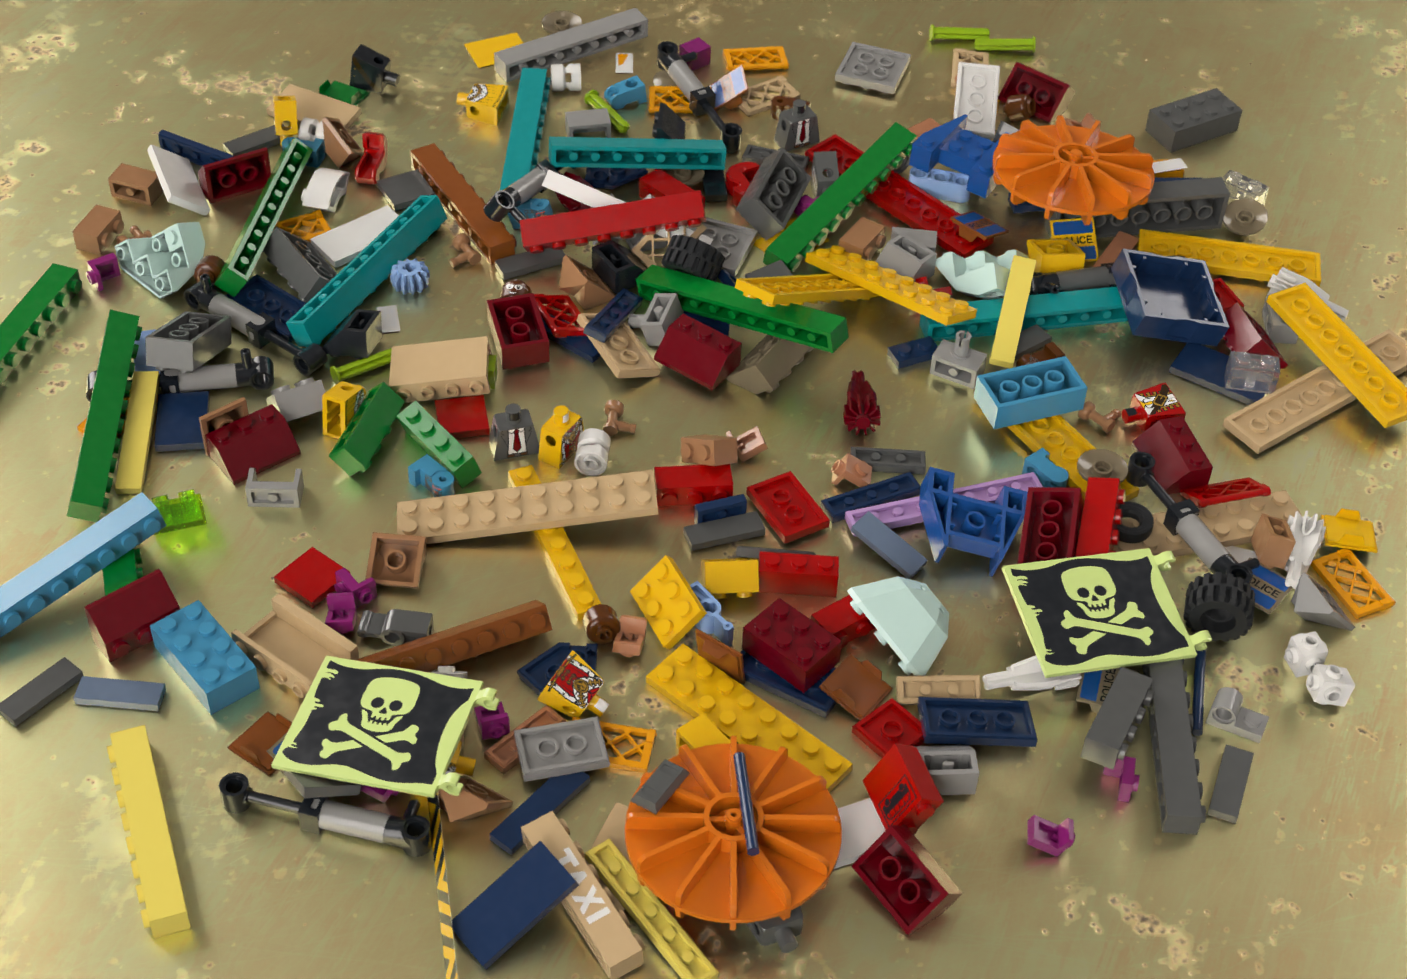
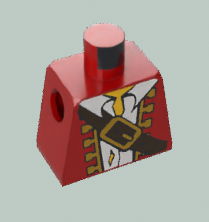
M1166 382L1134 393L1130 408L1122 410L1124 423L1136 422L1143 433L1161 419L1183 416L1185 420L1186 416L1185 410Z

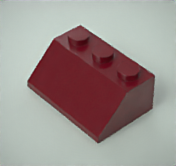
M1016 62L998 96V100L1006 103L1011 95L1028 94L1036 103V112L1033 116L1051 124L1058 115L1063 114L1067 110L1076 91L1069 84Z
M265 147L203 165L198 171L200 187L208 202L212 204L264 188L271 175L268 149Z
M1238 303L1225 312L1229 329L1223 336V339L1226 341L1227 347L1235 354L1233 356L1241 366L1244 365L1240 361H1244L1249 365L1264 363V366L1250 368L1252 371L1284 369L1289 366L1264 328Z
M682 314L669 325L657 349L654 360L706 388L714 390L740 365L742 343Z
M273 404L205 434L209 457L233 485L247 479L249 468H255L257 475L301 454L286 419Z
M1183 416L1161 419L1132 441V447L1135 452H1146L1154 457L1153 477L1169 495L1181 493V489L1208 485L1213 466Z
M160 569L84 606L94 644L110 663L150 643L153 640L150 625L180 610L179 604Z
M891 825L852 865V868L907 935H911L943 914L963 894L906 825Z

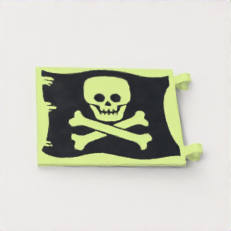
M1150 548L1003 566V574L1045 678L1194 658L1197 656L1196 650L1202 651L1207 649L1205 642L1212 641L1209 631L1202 630L1193 635L1188 634L1160 571L1171 569L1169 562H1175L1176 560L1173 552L1164 551L1153 556Z
M326 656L271 766L273 769L432 798H435L439 789L451 795L459 796L464 786L462 783H458L461 777L460 774L453 772L445 773L475 705L479 704L488 710H496L500 699L495 698L497 694L496 689H483V681Z

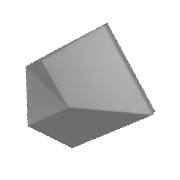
M1307 573L1302 574L1291 600L1295 606L1294 612L1307 621L1352 631L1355 626L1328 590Z

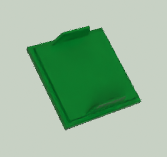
M328 79L319 87V94L354 106H358L370 94V92L338 81H333L330 84Z

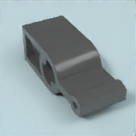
M392 609L387 614H381L366 610L363 611L357 635L362 638H381L388 645L398 646L433 634V614Z

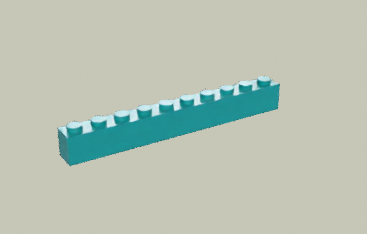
M522 68L500 190L505 189L531 172L538 164V153H540L545 115L547 114V102H549V90H551V78L547 77V69Z
M420 195L286 322L298 347H308L312 343L320 345L322 340L332 333L342 320L348 318L349 314L356 307L360 306L363 300L373 293L382 281L389 278L392 265L397 264L398 260L404 261L408 256L415 253V249L426 242L428 237L441 227L447 216L438 195Z
M1117 286L1058 292L1057 294L1029 295L1021 331L1036 324L1043 330L1126 322L1128 319ZM1004 298L969 301V306L977 309L976 318L947 326L921 314L919 324L924 337L931 336L934 341H942L943 339L954 340L956 339V333L961 330L965 331L964 338H966L967 332L971 334V338L995 335Z

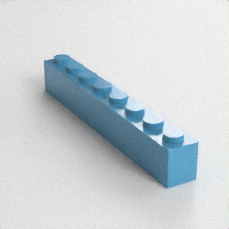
M141 492L1 585L0 638L167 526L158 508Z

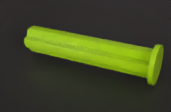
M930 25L929 29L930 41L934 39H989L990 36L988 28L934 27V25Z
M1035 36L1032 39H975L976 51H1032V53H1035L1036 48Z
M590 90L585 95L584 102L587 105H591L594 109L607 108L611 125L618 132L624 134L628 132L630 125L599 96L597 90Z
M392 348L338 368L335 366L330 367L334 383L338 384L348 378L389 364L391 362Z

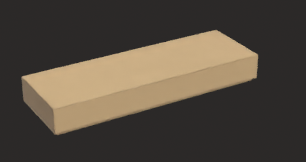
M980 675L896 677L897 702L900 705H916L918 697L981 699Z

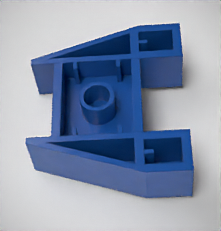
M962 115L923 133L912 144L910 166L928 173L937 163H940L960 173L969 175L966 190L985 199L996 188V183L993 179L992 160L999 140L995 143L990 139L965 130L968 115Z
M930 467L921 483L919 507L934 561L936 563L940 562L947 547L990 558L989 576L993 577L1024 520L1028 492L1004 486L995 503L953 493L955 473Z

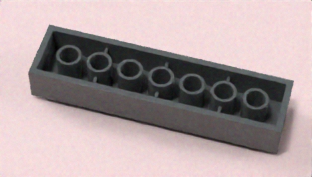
M1222 177L1154 182L1147 203L1129 209L1126 219L1119 220L1112 214L1092 216L1096 238L1115 237L1119 231L1130 235H1138L1140 229L1167 233L1220 229L1230 192ZM1054 212L1049 220L1045 219L1044 226L1051 238L1050 220L1081 218V216Z

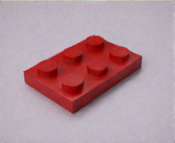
M791 471L747 487L746 495L784 544L829 527L830 519Z

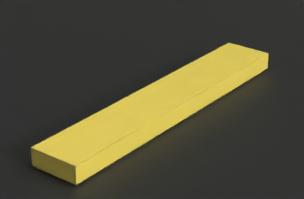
M1013 256L989 364L1013 368L1036 260Z
M134 371L115 483L116 494H140L143 492L160 381L159 371Z
M610 838L585 852V860L589 864H593L602 881L681 979L718 978V970L659 898L646 886L640 885L634 868Z

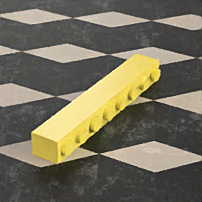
M142 725L110 733L112 745L107 746L110 763L116 762L117 766L111 768L115 785H121V790L116 791L119 807H125L126 813L121 814L124 831L130 830L131 836L125 838L129 855L135 854L136 860L130 861L134 879L140 878L141 884L135 885L139 903L145 902L146 909L140 910L144 928L151 927L154 939L191 929L146 727Z

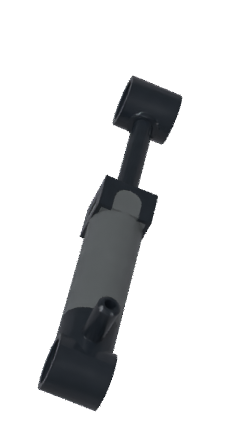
M1170 255V256H1169V257L1178 256V257H1184V258H1185V256H1182V255ZM1114 262L1101 264L1099 267L1050 273L1034 272L1029 295L1057 294L1058 292L1116 287L1117 285L1111 270Z

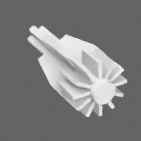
M1284 267L1281 268L1278 275L1273 274L1267 284L1270 290L1267 295L1306 283L1343 322L1348 315L1349 310L1328 301L1330 295L1310 279Z
M1296 511L1295 517L1291 515L1288 517L1287 523L1296 543L1284 567L1288 571L1285 581L1287 587L1292 586L1293 589H1296L1301 575L1307 572L1317 549L1321 547V543L1324 540L1326 527L1323 526L1324 520L1317 521L1318 514L1316 513L1311 518L1308 516V511H1305L1304 516H1301Z
M1037 656L1014 663L1007 667L1006 671L985 674L982 677L985 690L1010 686L1011 690L1040 691L1051 689L1052 687H1055V690L1072 688L1080 684L1078 679H1082L1079 673L1045 678Z

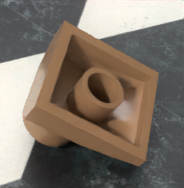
M373 532L365 580L372 577L376 581V585L419 588L423 562L427 556L426 537Z

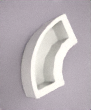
M327 168L315 170L307 189L302 191V205L310 209H320L321 211L335 213L339 199L342 195L346 194L350 173Z

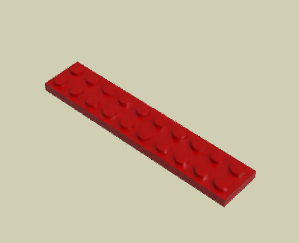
M836 134L805 150V156L809 157V161L812 163L814 152L836 151L839 177L864 153ZM891 171L886 181L879 183L873 194L869 193L866 196L867 199L913 229L937 231L936 244L946 251L954 252L963 258L972 256L975 252L983 250L994 242V238L983 240L978 236L973 242H970L959 236V225L952 222L953 220L950 218L960 215V213L894 171Z

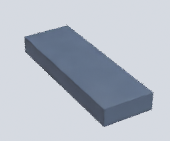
M869 511L851 528L853 534L907 579H911L928 561Z
M82 676L74 695L75 704L159 711L166 687L165 683Z

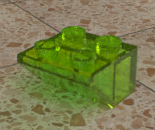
M194 489L178 492L179 498L168 500V495L153 497L152 503L158 508L167 525L154 535L207 524L201 494H195Z

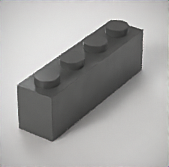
M1123 667L1120 668L1086 735L1081 758L1112 770L1118 759L1124 760L1129 745L1126 743L1127 741L1133 742L1138 729L1135 724L1141 725L1145 716L1146 709L1143 707H1149L1154 697L1155 691L1150 690L1153 678Z

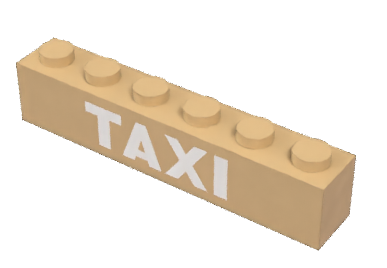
M551 811L522 826L523 842L527 849L530 850L541 841L579 884L561 903L609 979H618L643 965L642 951L645 950L643 941L637 933L633 935L629 930L630 924L625 913L622 910L617 911L613 903L615 901L607 886L602 888L598 882L600 878L597 870L592 863L587 865L583 859L585 854L579 842H572L570 839V830L563 819L558 820L554 812Z

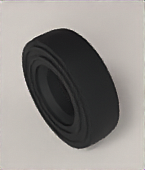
M1135 502L1120 504L1122 518H1133L1140 525L1138 527H1127L1123 524L1117 525L1116 530H1119V541L1139 543L1146 540L1150 536L1154 525L1151 512L1143 505Z

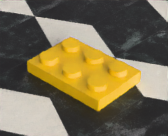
M667 555L630 590L661 644L669 650L707 614L673 558Z

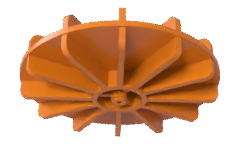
M1058 115L1055 125L1037 126L1030 120H1025L1021 122L1020 131L1011 135L1002 134L993 154V179L996 184L1003 185L1011 192L1010 202L1014 205L1028 202L1044 208V219L1047 220L1051 218L1054 212L1080 215L1084 225H1090L1092 216L1112 214L1117 219L1123 220L1127 218L1129 209L1147 203L1155 180L1152 167L1154 160L1151 154L1141 153L1133 147L1135 137L1131 134L1117 138L1101 132V121L1098 120L1095 121L1091 129L1066 125L1063 115Z
M731 736L730 743L707 745L691 750L685 744L679 747V755L668 761L684 768L689 772V775L660 811L654 814L630 801L625 820V844L630 862L637 874V880L641 886H646L659 899L675 908V915L681 919L688 914L703 920L729 923V930H736V923L763 921L780 916L782 920L790 918L791 910L799 907L812 898L820 889L826 887L839 857L842 838L841 819L837 806L826 788V780L821 775L815 776L805 766L788 757V749L783 746L776 752L760 746L737 744V736ZM737 752L744 753L760 850L759 854L755 856H750L747 853L733 755ZM652 771L651 773L646 772L643 774V776L641 777V784L634 793V795L639 791V789L644 785V783L649 779V777L654 773V771Z

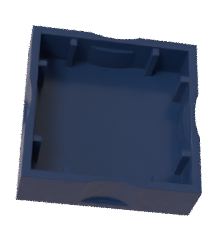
M1122 249L1111 270L1132 334L1135 336L1217 347L1229 329V324L1222 305L1215 294L1214 283L1206 261Z

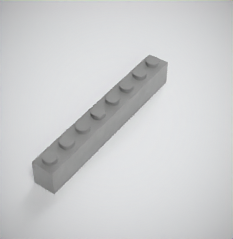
M633 8L494 52L495 71L506 82L521 77L522 68L549 69L551 64H565L648 37V19L637 8Z

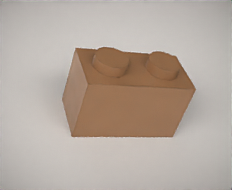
M121 163L108 178L113 197L152 206L164 192L155 171Z
M95 205L72 231L76 249L101 255L114 239L122 233L124 222L122 221L120 210Z
M861 217L839 240V246L843 247L845 252L859 254L862 256V259L870 261L874 253L879 248L881 249L886 242V236H884L886 226Z
M706 434L681 437L682 462L710 466L738 463L737 437Z
M1263 513L1250 539L1257 559L1267 568L1278 567L1284 569L1296 543L1287 520Z

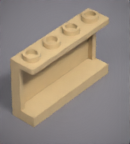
M488 336L392 346L389 387L405 401L404 403L414 402L415 400L426 401L489 394L488 365L489 355H492Z
M280 593L271 599L273 610L244 634L237 629L231 632L233 641L253 662L256 668L261 671L265 670L279 684H285L291 688L299 698L306 697L326 656L350 660L359 659L358 646Z

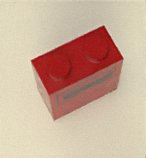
M895 743L862 780L885 830L891 825H906L915 835L923 823L944 802L917 747Z

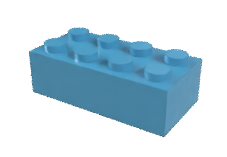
M1064 356L978 375L974 399L993 429H999L1082 410L1088 387L1068 358Z
M199 600L150 625L155 648L210 715L260 688L256 666Z

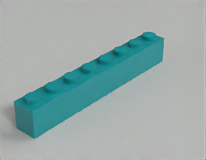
M549 137L548 158L553 167L725 170L727 149L722 140Z

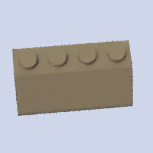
M766 335L726 379L755 394L765 391L770 393L779 387L780 384L778 382L792 373L791 368L798 365L805 359L803 355L814 348Z

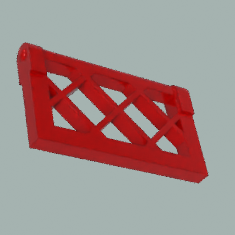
M534 294L540 315L554 337L587 336L583 333L584 328L576 321L578 314L581 313L569 295ZM552 307H555V308L560 309V310H562V311H561V312H560V311H557V310H555V309H552ZM560 319L566 320L570 323H565L563 321H560Z
M1250 477L1180 490L1181 496L1185 499L1190 498L1198 508L1271 495L1269 486L1261 484Z

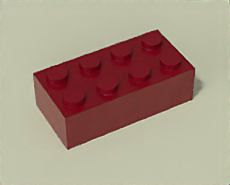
M1028 487L1017 564L1075 557L1084 507L1081 488Z

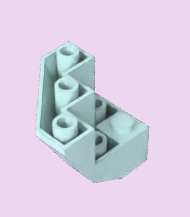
M200 222L176 223L150 238L126 239L114 247L120 268L161 299L177 292L194 275L196 266L203 258L205 240Z
M1016 249L1008 250L1005 254L998 257L986 251H977L967 258H963L954 252H947L942 254L941 257L936 258L935 266L956 291L972 297L997 299L1004 297L1013 256L1028 258V255Z
M897 576L851 587L847 590L853 599L850 605L859 616L863 613L877 629L874 632L877 639L883 646L888 643L901 659L898 665L906 675L925 676L948 638L949 612L925 583Z

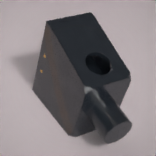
M360 44L352 55L350 86L374 93H382L387 84L396 87L399 83L400 75L390 71V58L365 45Z

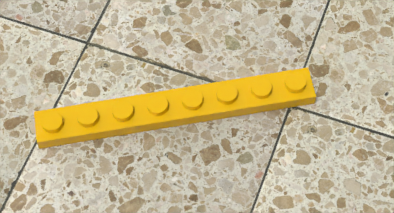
M532 465L508 471V478L512 487L541 484ZM556 527L534 530L577 621L583 620L586 611L592 606L601 604L564 528Z

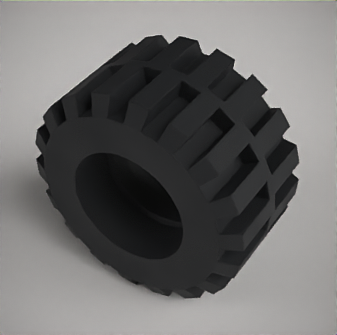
M673 235L661 263L667 269L716 282L725 257L716 248L701 240L685 235Z
M1215 572V574L1205 573L1204 577H1196L1194 582H1190L1186 592L1184 608L1186 626L1192 628L1191 632L1194 634L1202 630H1208L1212 641L1216 642L1217 640L1228 642L1229 639H1239L1240 635L1245 636L1248 630L1252 628L1255 593L1254 590H1251V585L1243 583L1244 579L1233 577V574L1227 573V575L1222 574V572Z

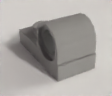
M1230 687L1219 689L1208 714L1206 724L1260 743L1269 716L1242 707L1243 696L1238 690Z

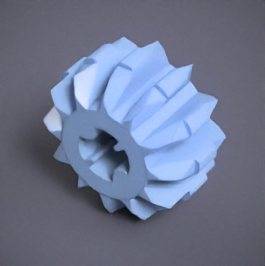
M406 258V261L398 260L397 264L392 265L390 281L392 286L395 287L396 292L402 291L403 295L407 293L414 295V292L422 293L424 288H428L430 272L428 267L425 266L424 261L418 262L417 258L413 260Z

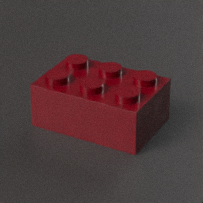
M533 293L487 300L488 324L502 370L550 362L549 339Z
M778 598L743 627L742 650L803 693L840 662L842 640L781 598Z

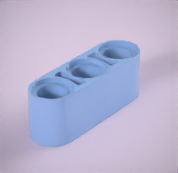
M915 167L910 169L909 181L936 199L956 203H966L970 199L971 192L966 190L969 175L932 168L928 173Z

